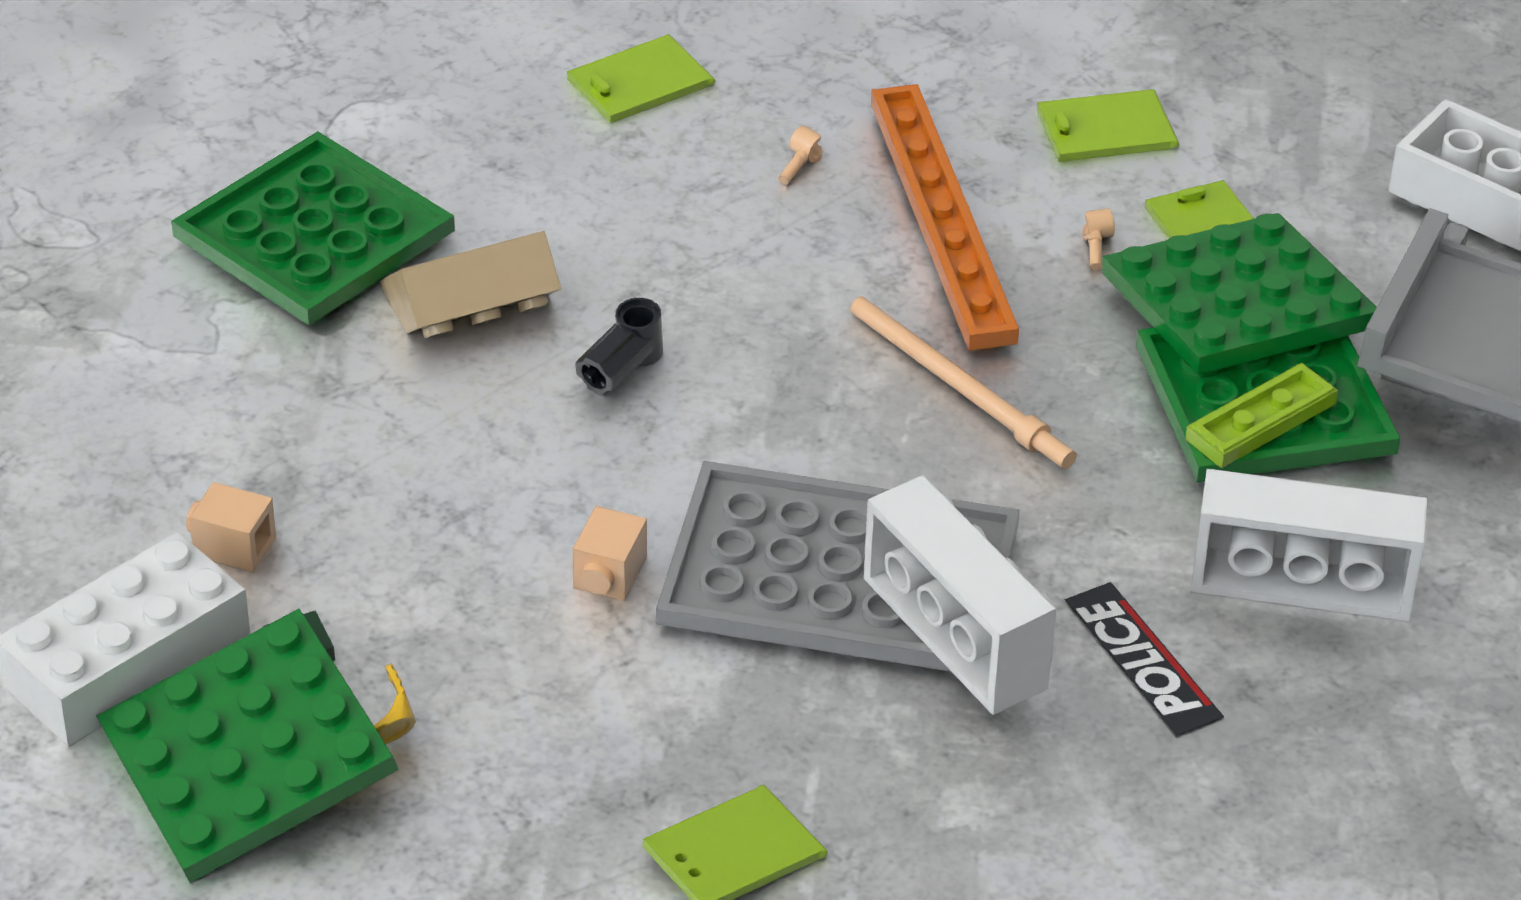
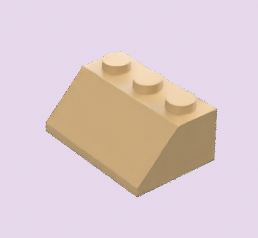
M545 230L402 268L380 280L382 291L406 333L422 330L424 339L454 331L452 321L470 317L473 326L501 318L500 308L518 304L520 312L546 306L549 304L547 295L561 290Z

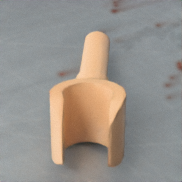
M805 125L800 126L793 133L789 147L795 154L778 177L780 183L788 185L807 161L816 163L821 159L822 147L817 144L821 140L819 133Z
M1109 208L1091 210L1085 214L1086 224L1083 227L1082 235L1084 240L1088 241L1090 247V269L1093 271L1102 269V239L1114 236V218Z

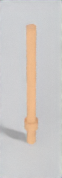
M863 296L853 301L850 307V312L1014 432V439L1030 452H1041L1062 469H1068L1073 465L1077 453L1053 436L1050 426L1035 415H1024Z

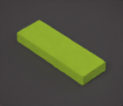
M1300 363L1188 425L1185 440L1220 468H1223L1335 405L1338 390L1306 365Z

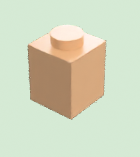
M213 482L200 501H195L188 512L186 528L191 533L192 544L213 562L254 572L276 538L273 498Z
M595 506L573 547V588L625 601L647 558V518Z

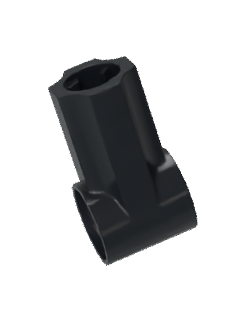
M631 298L619 304L615 312L616 323L576 361V374L584 381L589 390L603 396L607 391H613L637 366L650 365L660 359L663 354L661 309L653 300Z

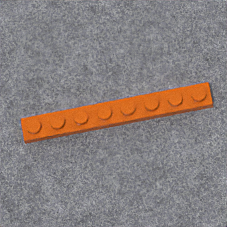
M918 84L872 89V109L968 351L1018 344L1019 327Z

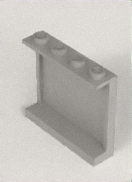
M1429 208L1366 327L1358 367L1521 422V264L1444 239L1443 236L1449 214Z

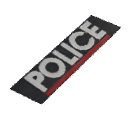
M1112 582L1064 599L1176 736L1224 717Z

